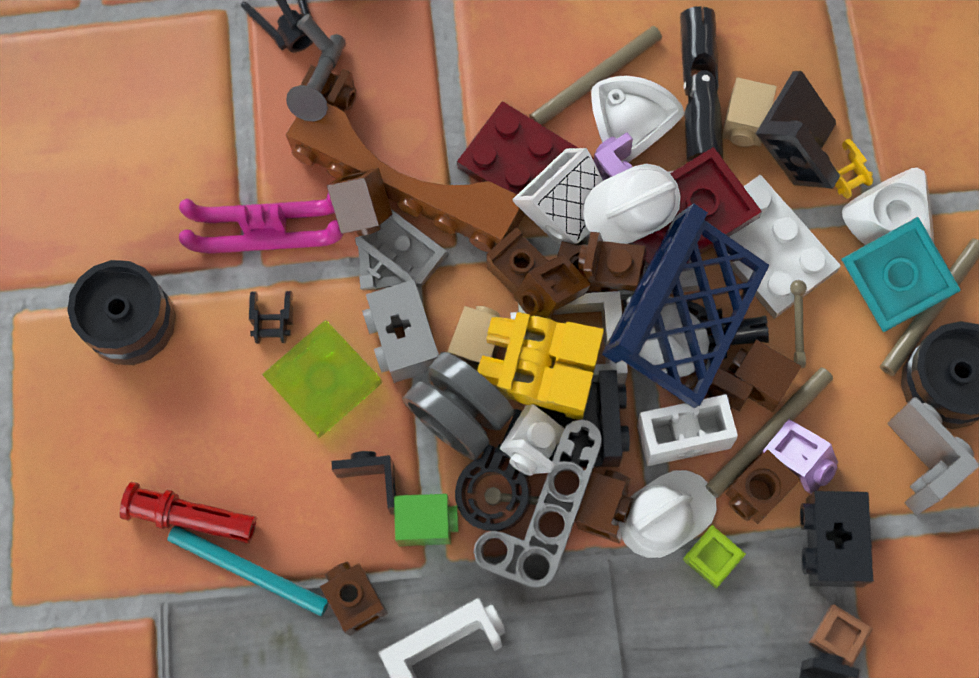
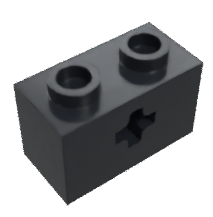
M814 491L806 498V503H802L800 506V526L802 530H807L808 547H803L801 563L803 574H809V585L864 587L872 583L873 564L869 492ZM833 530L834 536L842 538L843 541L836 548L834 541L826 539V535Z

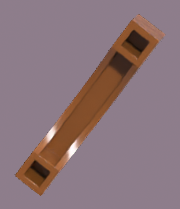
M327 104L328 109L322 119L305 121L296 117L286 133L295 158L307 165L316 163L327 168V172L336 179L343 175L379 168L388 199L396 202L402 211L414 217H418L421 214L433 220V224L445 233L453 235L457 232L470 238L469 241L472 245L482 251H491L516 227L518 228L525 215L512 200L517 194L490 181L469 185H442L420 181L399 173L381 162L370 152L352 129L346 113L330 104Z

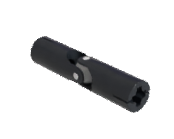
M695 6L684 10L680 14L683 81L685 95L688 96V104L684 112L687 163L712 147L716 149L722 159L724 158L721 107L717 94L719 82L716 15L714 10L709 7ZM691 70L700 71L698 74L691 76Z

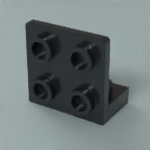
M793 71L755 134L793 185L833 189L840 174L831 163L828 154L822 150L836 125V120L802 71Z

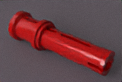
M133 481L127 485L123 493L119 513L122 520L129 521L133 517L154 522L156 527L160 529L170 528L171 525L215 536L235 539L250 544L253 538L257 519L256 516L239 514L179 499V496L171 490L160 493L140 488V484Z

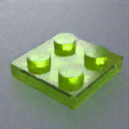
M324 320L262 374L318 438L324 435L382 384L381 378L327 320Z

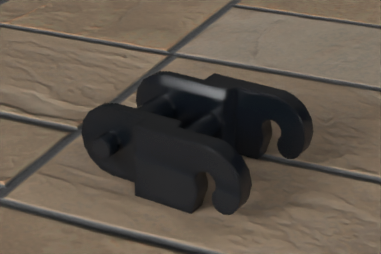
M292 291L285 292L284 309L280 310V314H260L256 304L258 293L250 292L249 321L254 326V330L250 331V336L254 337L256 344H260L261 338L280 337L281 343H286L287 336L291 335V331L287 330V325H293ZM280 320V329H262V321Z

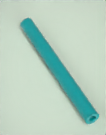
M174 526L168 535L167 540L321 617L328 608L329 602L327 599L181 527Z

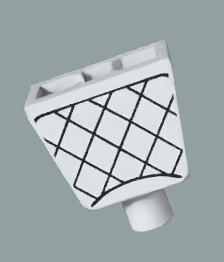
M587 148L565 149L512 200L558 244H561L562 241L577 244L582 240L585 245H588L590 232L585 225L583 217L584 203L590 191L600 184L603 179Z

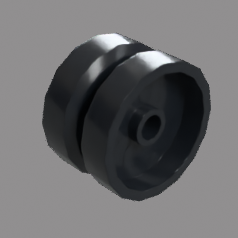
M110 260L90 268L78 278L72 288L67 308L71 327L79 337L100 357L114 364L136 365L151 360L166 347L174 333L176 315L171 299L144 267L131 261Z
M959 321L940 326L911 352L902 368L901 387L906 402L909 403L912 399L917 398L921 403L929 404L939 413L942 425L945 428L956 429L970 426L979 420V324Z

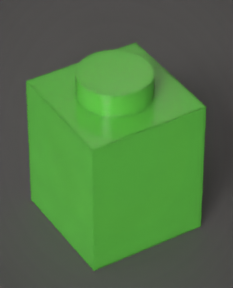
M448 494L394 496L395 541L399 547L451 544V532H459L458 506H450Z

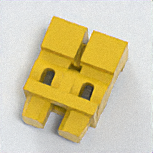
M517 312L515 320L492 317L486 338L487 343L507 348L504 360L482 355L477 372L485 377L508 400L512 399L526 405L534 404L535 406L565 413L566 417L583 420L604 329L567 322V324L559 323L551 319L530 316L521 312Z

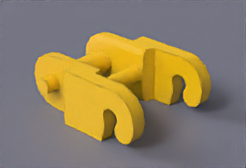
M850 139L842 142V148L845 151L849 149L848 158L852 163L838 171L840 178L835 185L838 189V194H842L847 199L852 197L851 190L862 183L866 186L873 184V174L864 166L867 159ZM853 169L857 177L846 182L842 175Z

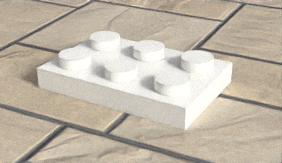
M760 174L746 184L744 188L762 210V214L759 219L731 235L730 238L769 264L755 297L775 319L794 305V295L790 291V285L793 281L802 280L805 282L807 290L803 295L804 297L838 272L841 265ZM740 261L730 262L735 274L743 283H747L753 270Z

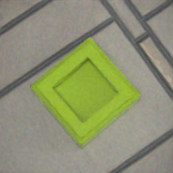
M711 525L682 560L717 589L746 554L717 528Z

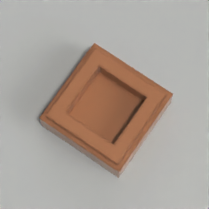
M832 604L809 644L823 653L845 658V665L852 667L873 628L835 604Z

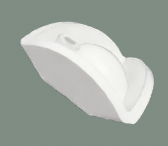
M616 76L599 81L592 87V106L601 141L603 143L610 137L617 139L623 134L628 133L633 139L631 154L624 159L628 162L654 144L684 116L683 106L678 99L664 87L647 79L633 76Z
M917 167L906 170L870 188L854 198L842 209V216L847 227L865 245L916 217L920 218L934 243L927 176L923 170Z

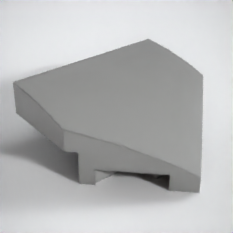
M392 210L393 215L381 224V230L355 238L356 245L358 246L361 276H359L361 290L385 289L413 279L416 286L424 285L447 258L449 253Z

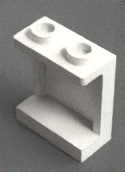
M478 598L379 652V655L391 678H417L412 668L413 665L478 629H482L485 632L494 651L501 648L502 643L499 636L505 634V628L493 605L491 604L484 608Z

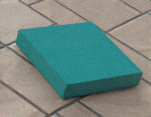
M919 217L908 221L841 258L882 332L895 327L961 291Z

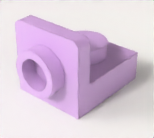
M628 133L623 134L617 139L610 137L596 149L594 163L603 181L632 168V165L624 160L631 154L633 139Z
M788 419L763 450V453L767 449L770 450L800 478L804 490L810 494L817 491L820 486L827 485L837 470L838 461L831 443Z

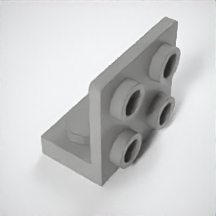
M917 398L912 399L888 422L893 431L929 468L926 473L909 486L915 493L904 502L916 516L944 498L979 467V463L974 459L972 448L963 439L953 437L942 425L939 413L929 404L921 403Z

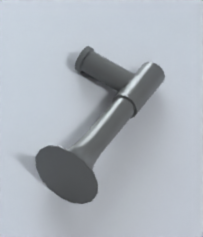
M310 14L305 15L296 26L302 29L320 49L322 54L307 86L299 85L293 87L287 93L286 103L289 110L296 117L305 121H317L326 115L328 109L327 101L321 92L345 48L346 41L338 34L331 35L329 38L314 22Z

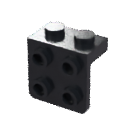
M617 370L599 371L597 382H592L583 416V420L590 421L596 425L602 438L600 452L594 468L619 467L623 456L622 452H629L630 450L628 425H620L619 410L627 408L625 383H618ZM536 406L564 429L571 422L577 421V419L566 417L565 413ZM582 430L579 436L571 435L569 439L575 444L572 459L563 454L561 462H572L581 468H587L588 462H580L579 458L583 448H592L594 443L589 440V432ZM558 444L549 458L551 461H553Z

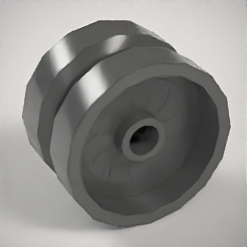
M441 352L427 368L430 380L434 385L428 382H415L402 399L408 409L435 436L470 460H476L489 445L488 435L483 427L491 430H501L514 415V409L499 390L470 365L448 352Z

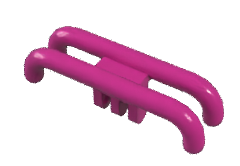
M329 193L326 199L316 201L204 207L196 205L190 199H184L179 204L180 212L190 220L201 223L238 222L244 232V235L202 237L195 235L191 230H182L179 234L180 243L185 248L199 253L321 247L338 242L344 234H341L337 220L331 221L325 230L286 232V219L319 217L335 213Z

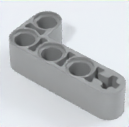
M577 420L566 426L552 461L555 466L551 473L547 475L525 539L522 540L497 531L484 533L478 538L474 547L475 560L480 567L530 587H542L553 580L600 452L602 438L595 424L587 420ZM582 430L589 432V440L594 443L592 448L584 447L579 458L580 462H588L586 470L572 462H561L563 454L572 459L575 444L569 439L571 435L579 436ZM562 471H572L579 477V488L571 495H562L555 489V478ZM548 512L559 513L565 522L563 532L554 538L545 536L539 526L542 516ZM499 538L507 546V556L500 564H492L484 556V546L489 540ZM536 553L545 556L550 565L547 576L539 580L532 579L525 571L527 558Z

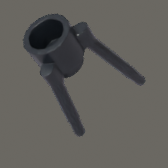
M276 0L283 12V15L277 21L279 25L278 31L246 1L240 3V6L275 40L280 50L288 48L290 52L295 53L305 50L313 44L302 29L296 26L305 15L310 14L306 0H297L301 14L296 10H291L286 0Z

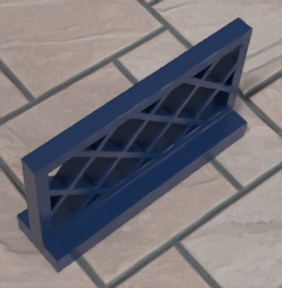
M695 203L674 217L602 352L603 356L615 364L624 361L693 408L701 405L769 267L768 263L705 221L704 219L708 212ZM701 235L714 244L717 258L702 261L697 245ZM740 261L753 270L747 283H736L730 262ZM720 265L726 287L711 290L704 267ZM694 270L700 292L684 295L679 277L684 271ZM671 292L673 293V298H669ZM728 293L733 312L730 317L719 319L713 296ZM702 299L709 322L693 325L686 302ZM676 304L682 327L666 330L661 311L664 306ZM654 327L656 333L650 334L652 328ZM711 328L716 346L713 352L701 354L695 331ZM685 334L691 357L674 360L668 337ZM658 339L664 363L653 365L641 357L639 353L645 342ZM693 363L698 378L693 391L681 383L677 366Z

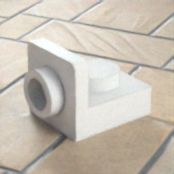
M534 404L526 405L499 449L511 457L509 462L514 468L526 475L551 473L555 464L549 458L559 443L565 429Z

